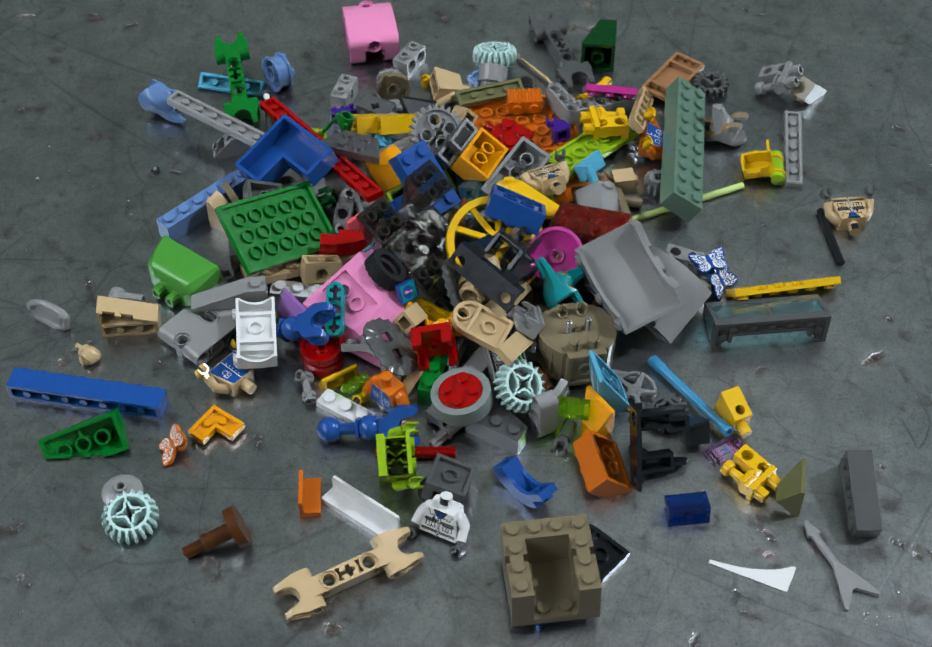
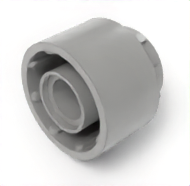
M482 63L479 67L477 82L482 86L506 81L508 68L495 63Z

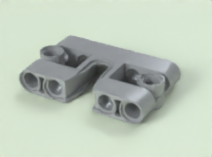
M222 280L221 282H219V283H218L217 285H215L214 287H217V286H220V285H223V284H226V283H229V282H227V281H225V280ZM183 309L160 327L158 337L174 347L179 357L187 358L200 367L202 363L206 364L228 346V337L236 331V320H232V309L204 311L212 322H208L201 316Z

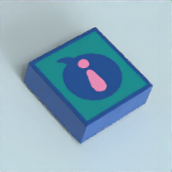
M412 278L395 286L400 304H406L419 297L415 281Z

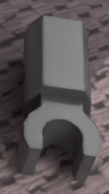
M570 419L564 420L558 438L553 442L554 451L558 446H563V453H567L568 443H570L577 427L575 421Z

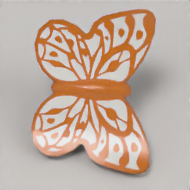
M174 423L170 429V436L165 437L159 444V449L164 451L162 454L164 466H170L173 463L176 452H183L186 449L187 437L181 431L179 424Z

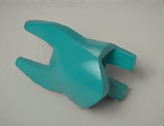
M543 257L534 262L543 280L542 293L549 310L557 307L558 303L567 297L570 298L572 303L579 302L581 304L583 299L574 288L575 284L583 278L584 272L581 266L554 272Z

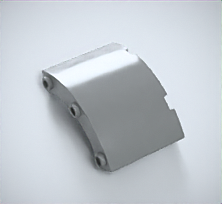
M635 219L574 249L576 254L574 260L578 267H582L596 293L594 294L598 305L602 304L611 316L617 331L621 330L625 335L689 303L682 285L672 276H666L665 266L659 257H654L649 247L652 245L641 222Z
M652 245L649 249L654 257L658 256L665 266L666 276H672L682 285L689 302L644 325L659 342L671 344L712 292L707 288L708 284L704 280L699 279L687 267L676 260L672 253L664 252ZM587 280L584 286L594 296L596 293Z

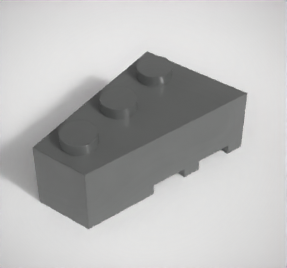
M493 397V405L490 412L482 420L465 426V432L516 456L520 454L528 442V427L509 410H506L504 405H500V402L495 397Z

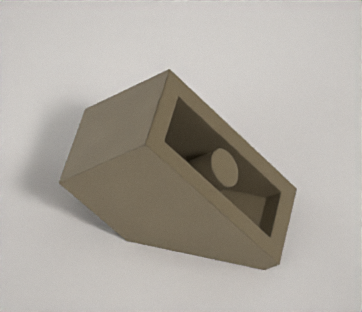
M801 76L798 87L794 88L791 93L796 96L794 99L801 104L804 102L811 104L825 94L827 90Z

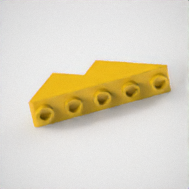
M352 114L354 121L351 131L361 135L408 133L413 130L408 127L410 124H414L411 118L417 117L415 114Z

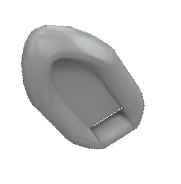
M33 299L27 302L28 311L38 321L61 331H67L70 328V316L61 307L42 299Z

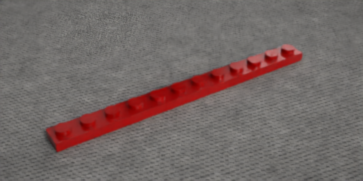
M273 96L259 103L260 108L275 122L285 114L319 140L323 139L276 97ZM335 154L339 161L330 170L365 201L370 203L384 196L382 188L347 158Z

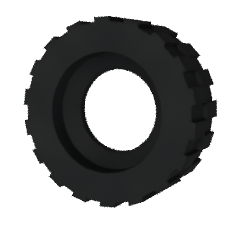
M376 249L365 260L364 265L369 277L385 290L394 291L395 286L407 278V272L402 262L386 249Z

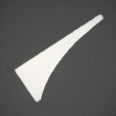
M709 560L710 564L785 592L788 591L796 567L793 566L774 570L750 569Z

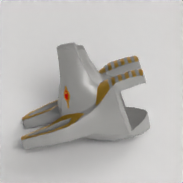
M714 104L712 117L705 118V126H710V130L704 131V141H720L731 146L744 144L747 138L740 120H747L749 114L746 112H735L729 115L722 104Z

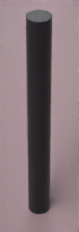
M819 208L816 212L838 265L842 266L845 264L844 258L828 219L825 217L824 209Z

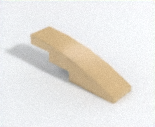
M517 330L494 352L508 366L533 344L537 338L535 337L532 340Z

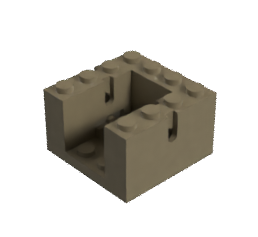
M587 514L500 523V554L512 627L600 617L602 585L596 556L593 554L594 546Z

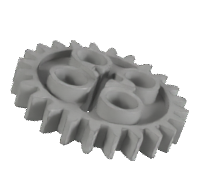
M437 103L433 104V107L430 104L427 105L426 109L422 107L420 112L417 111L415 113L417 118H411L414 124L408 126L413 129L408 132L409 135H413L409 142L417 144L423 140L422 132H426L428 140H425V142L434 154L439 148L437 145L438 140L443 142L450 135V133L446 132L445 126H450L452 132L460 124L458 121L461 117L455 118L456 111L450 113L451 107L444 109V104L440 105L439 108ZM431 116L436 119L435 125L430 122ZM438 129L437 133L439 135L434 137L436 135V132L434 130Z

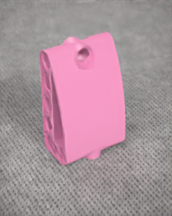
M363 1L356 6L342 7L351 64L365 63L366 51L378 52L382 50L385 60H392L400 52L399 35L390 2L373 4L370 1Z

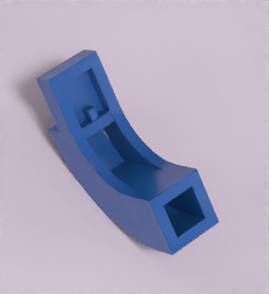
M508 456L492 468L504 487L516 499L530 508H539L553 497L552 494L558 490L554 482L541 483L532 478L524 469L517 456Z

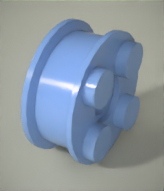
M277 52L273 57L265 56L262 59L265 79L273 91L279 92L282 87L290 88L293 86L295 70L290 66L285 53Z

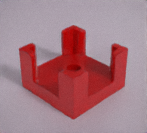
M450 322L411 328V347L413 352L417 351L420 371L429 370V357L448 354L449 366L459 365L458 346Z

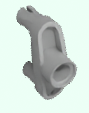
M350 188L341 191L334 211L332 228L337 235L339 234V229L346 230V222L351 218L355 191ZM339 210H344L347 213L345 219H341L338 216Z

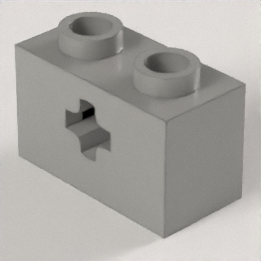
M341 74L330 94L331 108L336 107L338 109L342 106L347 108L349 104L354 102L359 92L357 77Z

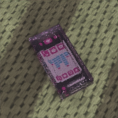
M735 433L704 448L702 454L715 468L725 463L728 459H733L734 453L745 443Z

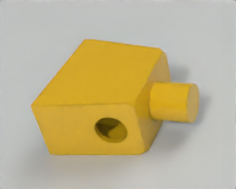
M739 386L721 392L713 411L734 428L733 433L738 431L742 438L748 437L752 434L748 424L753 415Z

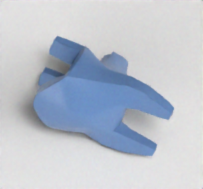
M152 79L151 86L143 90L138 96V100L144 110L158 114L174 123L186 122L184 117L174 111L176 108L167 104V98L176 90L168 88L163 82Z

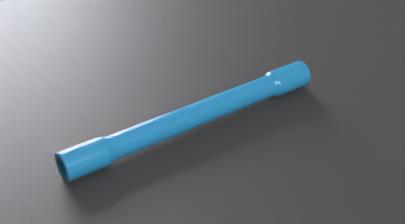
M656 355L649 358L648 364L709 419L714 427L725 437H729L734 432V428L681 381Z

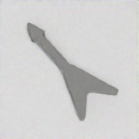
M804 521L807 538L814 541L833 568L844 611L847 612L849 610L853 591H860L879 597L881 592L845 565L839 563L820 537V530L808 521Z

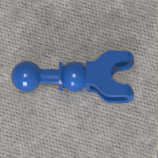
M328 302L312 304L305 312L297 314V317L280 318L278 326H276V337H280L285 342L297 341L302 338L303 340H308L314 346L325 345L328 343L330 335L322 327L327 321L334 319L337 309Z
M414 404L397 405L387 415L380 416L379 418L374 415H366L362 418L357 417L355 422L341 423L335 417H325L317 425V434L321 440L328 443L337 441L341 435L356 434V439L362 437L365 440L376 439L375 434L384 433V437H388V431L391 428L401 426L403 418L413 417L417 414L418 406ZM410 434V437H414L415 446L419 445V435Z

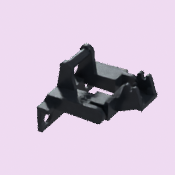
M525 226L521 227L513 238L502 227L497 234L493 236L488 234L474 241L471 245L466 241L461 242L447 261V264L507 312L519 295L525 291L520 284L530 280L538 270L536 266L531 268L536 261L531 255L534 254L542 239H536L529 246L522 241L525 238L523 234L527 229ZM500 239L510 245L503 255L510 262L504 271H501L488 260L501 247ZM458 255L463 256L465 259V264L462 267L458 266L455 262ZM503 292H507L510 295V302L503 303L500 296Z
M642 403L629 404V451L632 486L638 492H642L644 474L675 470V466L688 463V458L674 457V453L669 448L648 451L643 448L642 431L666 429L668 432L680 431V441L685 446H689V444H710L709 419L694 415V417L689 416L685 413L687 412L686 405L642 409Z

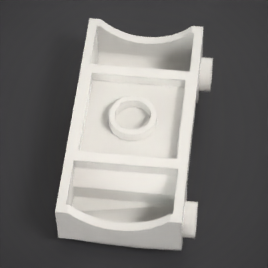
M269 297L261 302H247L240 298H235L236 309H232V320H236L237 353H233V364L237 365L238 369H259L278 366L274 297Z

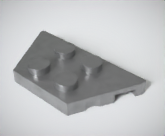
M342 131L320 140L337 155L378 165L380 163L377 138L357 134L353 131Z

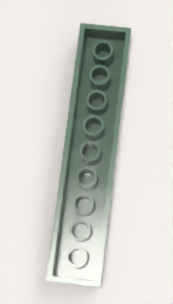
M678 77L666 88L660 205L689 222L702 210L705 93L691 85L687 80Z

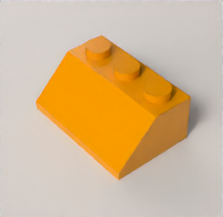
M481 127L450 169L464 180L487 181L509 149Z

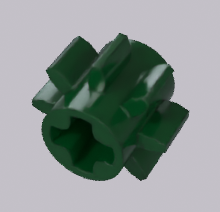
M329 186L318 189L319 194L316 197L321 207H324L325 210L335 207V202L339 199L336 190L330 189Z

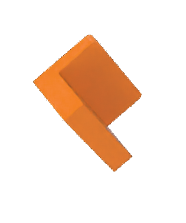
M299 470L298 507L300 518L321 517V478H304L303 470Z

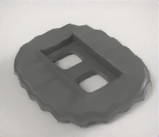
M448 258L442 261L441 271L443 273L442 278L445 280L444 286L447 289V296L450 298V304L455 308L459 303L463 302L458 290V282L462 275L447 264V261L450 259ZM458 312L461 317H467L464 312Z
M381 318L372 319L365 324L363 336L365 337L366 344L370 347V351L374 353L375 358L379 360L381 366L395 376H404L416 371L418 366L417 354L413 352L409 339L405 337L404 332L398 329L397 324H392L389 319L383 320ZM385 333L391 342L386 343L381 334ZM396 349L402 358L397 359L392 350Z

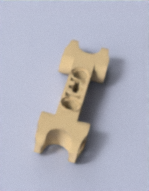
M409 527L388 530L375 536L370 540L373 550L336 565L322 573L312 576L309 568H303L291 573L272 587L275 597L292 594L299 599L298 604L285 613L287 623L308 619L323 612L327 608L324 601L325 598L372 578L377 574L385 571L388 579L393 580L405 575L424 561L422 552L405 554L398 549V545L410 536L411 531ZM366 562H370L374 566L372 568H366L363 564ZM326 580H332L334 581V584L332 586H327L324 584V582Z

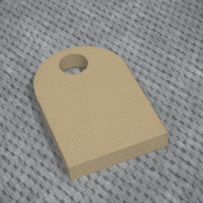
M475 301L459 303L454 308L451 316L452 325L458 333L492 352L506 340L515 324L514 321ZM458 312H464L467 317H461Z

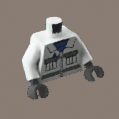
M448 491L435 495L432 500L427 499L417 508L411 519L413 521L412 524L407 526L413 532L410 539L418 534L417 526L420 525L419 529L456 544L450 548V556L455 555L456 548L459 550L458 558L464 556L466 550L463 543H466L470 523L464 513L463 505L454 501L453 494Z

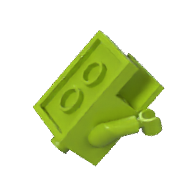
M406 422L405 425L391 428L388 431V437H384V433L375 434L380 485L392 484V488L395 491L424 488V485H420V479L424 477L416 476V458H412V456H415L414 437H410V434H419L420 431H415V426L419 422Z

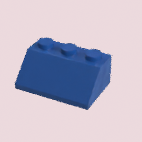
M494 183L485 206V214L491 220L497 221L498 219L503 221L510 228L517 227L520 229L525 226L527 228L524 232L525 234L537 236L546 218V208L540 202Z

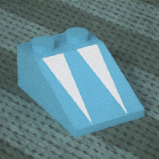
M593 350L589 351V370L592 388L615 410V415L629 408V402L619 376Z

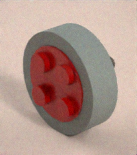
M461 367L449 370L438 377L431 388L430 397L436 416L442 422L451 426L462 427L475 424L490 412L493 405L490 382L486 375L477 369Z

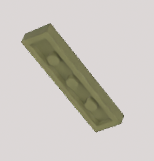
M521 78L458 90L455 91V97L459 106L471 107L507 99L508 89H524Z

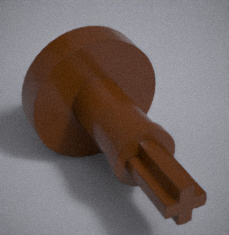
M234 505L222 511L225 524L199 535L200 539L182 548L183 554L187 559L205 550L210 552L213 548L231 539H234L240 548L252 543L249 530Z

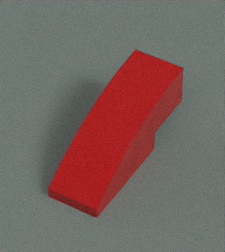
M339 229L338 235L320 233L319 255H339L340 257L357 254L375 241L376 232Z

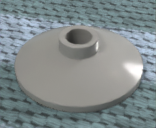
M123 474L115 476L103 486L101 492L102 500L106 506H109L108 499L115 500V494L121 496L123 490L127 494L130 493L131 489L135 491V494L139 490L143 492L142 483L132 475Z

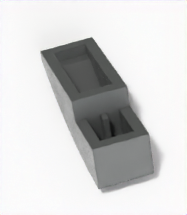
M467 117L450 133L433 154L442 170L452 165L457 156L465 150L479 130Z

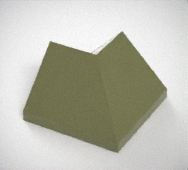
M804 458L777 484L774 495L776 502L795 517H799L805 495L807 459Z

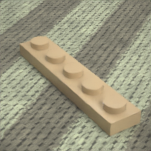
M645 86L639 89L628 119L630 128L638 134L645 130L648 120L644 118V113L647 108L652 107L654 98Z

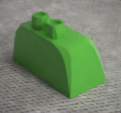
M165 235L159 241L148 261L151 282L155 286L152 289L153 296L161 299L166 295L165 301L172 308L178 303L191 307V295L211 289L222 281L220 268L216 264Z

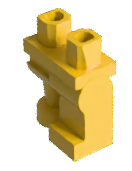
M589 106V111L580 112L579 120L580 124H583L584 135H593L594 140H599V137L608 138L610 136H620L621 139H628L630 126L624 107L617 108L616 111H606L602 106L596 108Z
M746 443L734 453L732 461L728 459L719 471L726 477L730 475L738 482V490L746 495V499L751 501L755 498L761 503H764L770 496V492L765 487L768 486L773 491H776L777 484L782 480L776 475L777 468L770 465L768 461Z

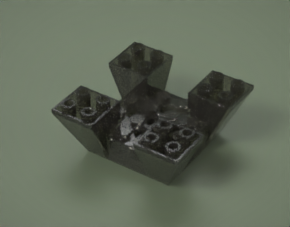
M429 159L405 178L401 209L396 212L382 196L358 214L356 218L368 244L374 250L378 248L386 249L395 255L405 267L407 272L406 280L409 278L414 279L419 297L434 304L447 293L441 267L443 266L442 261L448 259L445 240L449 226L447 220L434 206L454 186ZM473 219L464 227L488 234L476 219ZM455 232V250L461 242L466 241L471 245L478 238ZM458 256L460 263L464 265V257Z

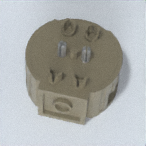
M581 301V304L579 302L559 304L557 307L546 310L542 314L545 326L537 335L535 358L542 371L548 373L552 379L560 381L562 378L568 381V386L591 383L589 370V351L591 350L611 368L617 329L608 313L597 306L588 305L586 302Z

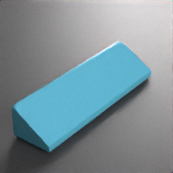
M200 73L198 89L231 93L227 75ZM245 78L248 95L262 97L261 92L266 89L267 83L263 80Z

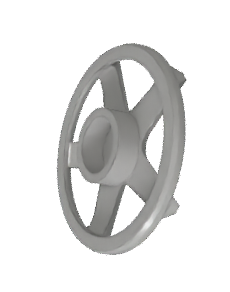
M631 371L619 376L622 386L626 389L627 399L633 400L634 403H641L640 398L642 395H652L656 399V385L652 378L644 372ZM628 376H638L633 384L624 380ZM644 378L650 382L653 390L641 387Z

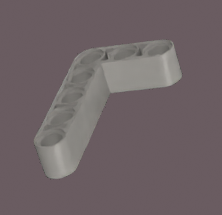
M551 82L547 87L545 101L560 120L564 119L569 125L580 124V112L589 111V106H594L595 108L602 106L606 111H616L617 108L624 107L625 114L631 113L637 95L634 98L632 97L631 100L621 99L622 96L605 98V95L575 101L561 84Z
M549 390L533 396L532 411L522 413L537 438L557 431L559 402L555 392ZM515 395L516 398L525 401L523 398Z

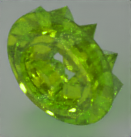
M367 372L357 374L342 384L341 392L343 394H350L364 386L370 376Z

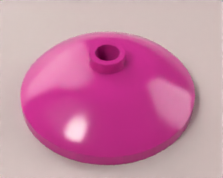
M559 226L549 227L540 231L532 239L530 245L538 238L542 239L531 257L536 261L543 257L554 272L578 267L574 260V256H576L574 249L582 246V242L571 230ZM557 254H561L560 260H556ZM537 270L535 275L542 280Z

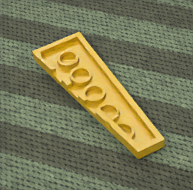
M832 276L725 289L726 297H732V300L749 299L748 295L751 298L762 297L763 293H769V296L780 295V291H787V294L798 293V289L805 288V291L817 290L818 286H823L824 289L835 288V284H841V277Z

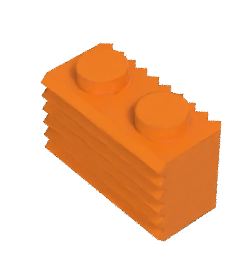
M541 88L508 89V114L542 113L543 100Z

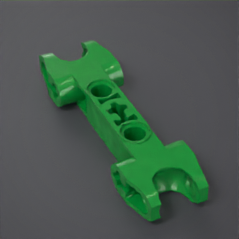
M238 32L237 40L231 44H226L222 42L220 36H215L214 51L217 65L226 64L232 97L231 102L223 103L224 112L238 120L250 119L254 123L255 128L260 127L261 114L257 97L248 98L242 61L250 60L251 57L243 32Z

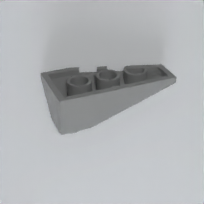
M522 136L480 190L489 196L493 184L508 176L522 181L521 174L514 171L516 162L520 165L522 159L526 161L525 171L545 166L550 160L551 155Z
M597 180L574 192L576 204L579 208H584L586 211L585 216L594 221V227L601 236L621 226L618 193L614 183Z
M267 275L247 276L191 295V312L236 308L235 298H240L247 302L264 301L268 299Z

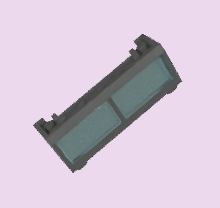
M818 294L704 303L703 319L711 350H721V344L725 341L732 343V337L798 331H806L808 337L814 335L816 342H824L832 317L830 310Z

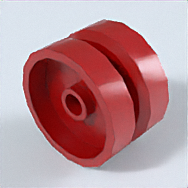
M329 337L328 343L321 346H314L308 340L302 339L300 351L304 370L312 372L314 377L326 378L342 370L345 363L344 352H341L342 338L334 339Z

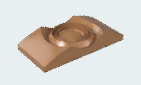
M676 51L641 88L645 86L652 96L665 101L667 87L678 77L692 84L694 75H698L699 71L702 72L705 64Z

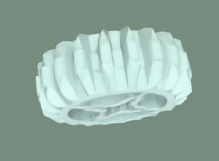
M500 41L483 42L474 47L472 58L474 64L479 67L482 63H495L508 68L516 64L517 52L515 46L510 43L507 44Z
M515 359L508 366L506 364L501 365L499 371L494 374L497 378L493 381L497 385L493 389L498 391L496 398L502 399L500 405L506 404V410L512 409L513 413L532 411V397L546 391L542 387L546 382L541 381L543 374H538L537 372L539 367L533 368V362L527 363L526 359ZM514 371L523 374L524 377H522V376L519 375L518 373L516 374ZM515 395H518L520 398H523L525 401L516 398Z
M131 489L130 493L127 494L123 490L121 496L115 494V500L108 499L109 506H104V513H101L102 526L105 528V533L108 536L110 535L113 541L117 539L120 544L126 541V544L130 545L131 541L134 540L138 544V539L146 540V534L153 535L152 528H157L158 524L156 521H159L160 517L158 506H156L155 500L151 499L148 493L144 495L139 490L135 494V491ZM129 512H131V515H132V517H131L132 522H130V519H129V517H130Z

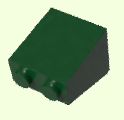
M600 19L582 41L581 62L588 61L594 71L613 72L617 20Z

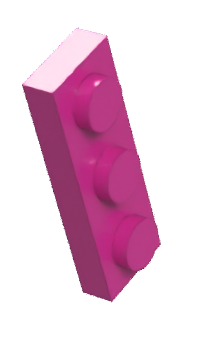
M586 83L583 93H588V96L597 97L600 94L605 95V98L622 96L621 99L631 100L632 97L634 98L637 95L638 88Z

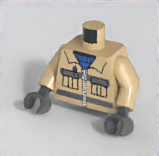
M562 148V155H559L557 150H555V160L559 163L556 162L525 171L526 161L522 159L520 165L516 162L514 166V171L521 174L522 181L544 196L562 194L566 190V184L570 178L567 162L564 161L566 155L564 148Z
M868 185L865 187L864 193L867 199L864 196L829 198L833 194L832 188L829 187L827 189L828 195L822 189L819 196L824 199L825 217L839 231H849L852 236L860 234L861 230L864 229L865 223L869 222L873 214L874 199H872V195L876 192L877 187L873 186V192L868 191Z

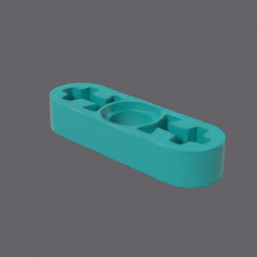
M332 282L327 287L326 302L341 308L340 312L333 319L336 320V325L339 329H336V332L333 333L331 329L334 328V321L331 319L325 323V330L331 338L337 339L345 331L346 291L341 283ZM336 288L340 291L337 292L338 301L335 300V295L333 294Z

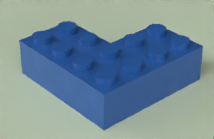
M283 114L234 165L246 179L276 183L291 168L306 181H309L311 185L315 186L339 160L330 147Z
M424 139L388 161L406 190V193L379 209L397 240L405 237L461 202Z

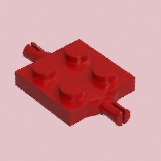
M507 117L497 126L489 122L484 125L485 129L491 131L490 134L509 149L506 153L507 155L522 136L528 140L534 137L533 131Z

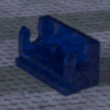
M706 491L664 495L666 505L664 511L668 527L710 523L711 506Z

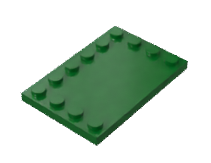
M309 181L221 205L214 210L247 276L299 260L302 255L318 254L320 233L335 234Z

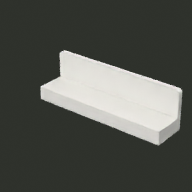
M334 475L332 477L333 487L322 497V503L373 536L400 528V517L337 476Z

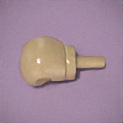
M79 343L75 344V347L79 349L78 354L81 365H93L101 358V353L97 348L88 344L83 346Z

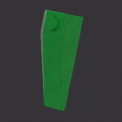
M118 407L37 440L45 459L111 456L129 449L126 426Z

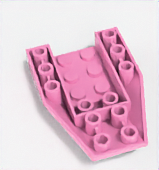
M360 252L302 303L307 309L314 303L326 302L328 285L332 282L341 283L346 291L345 331L341 336L343 342L351 338H357L358 342H361L363 328L372 319H389L392 324H395L393 320L406 308L405 304H400L395 290H385L369 277L364 265L366 258ZM336 288L333 294L335 295V300L338 301L337 292L340 291ZM334 306L337 309L336 314H338L341 308L340 306ZM333 320L334 328H332V330L336 332V329L339 328L336 325V320ZM410 332V333L407 334L405 337L409 339L410 344H411V332ZM385 333L381 334L385 341L391 342ZM362 351L350 352L381 368L379 361L372 354Z

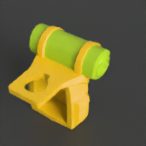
M769 139L766 140L767 151L756 150L741 154V165L745 179L770 177L772 184L782 185L785 182L786 173L784 171L783 154L778 150L771 151Z

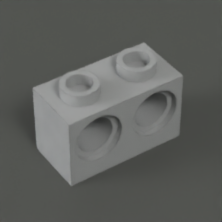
M410 41L393 58V69H398L409 79L426 62L425 46Z

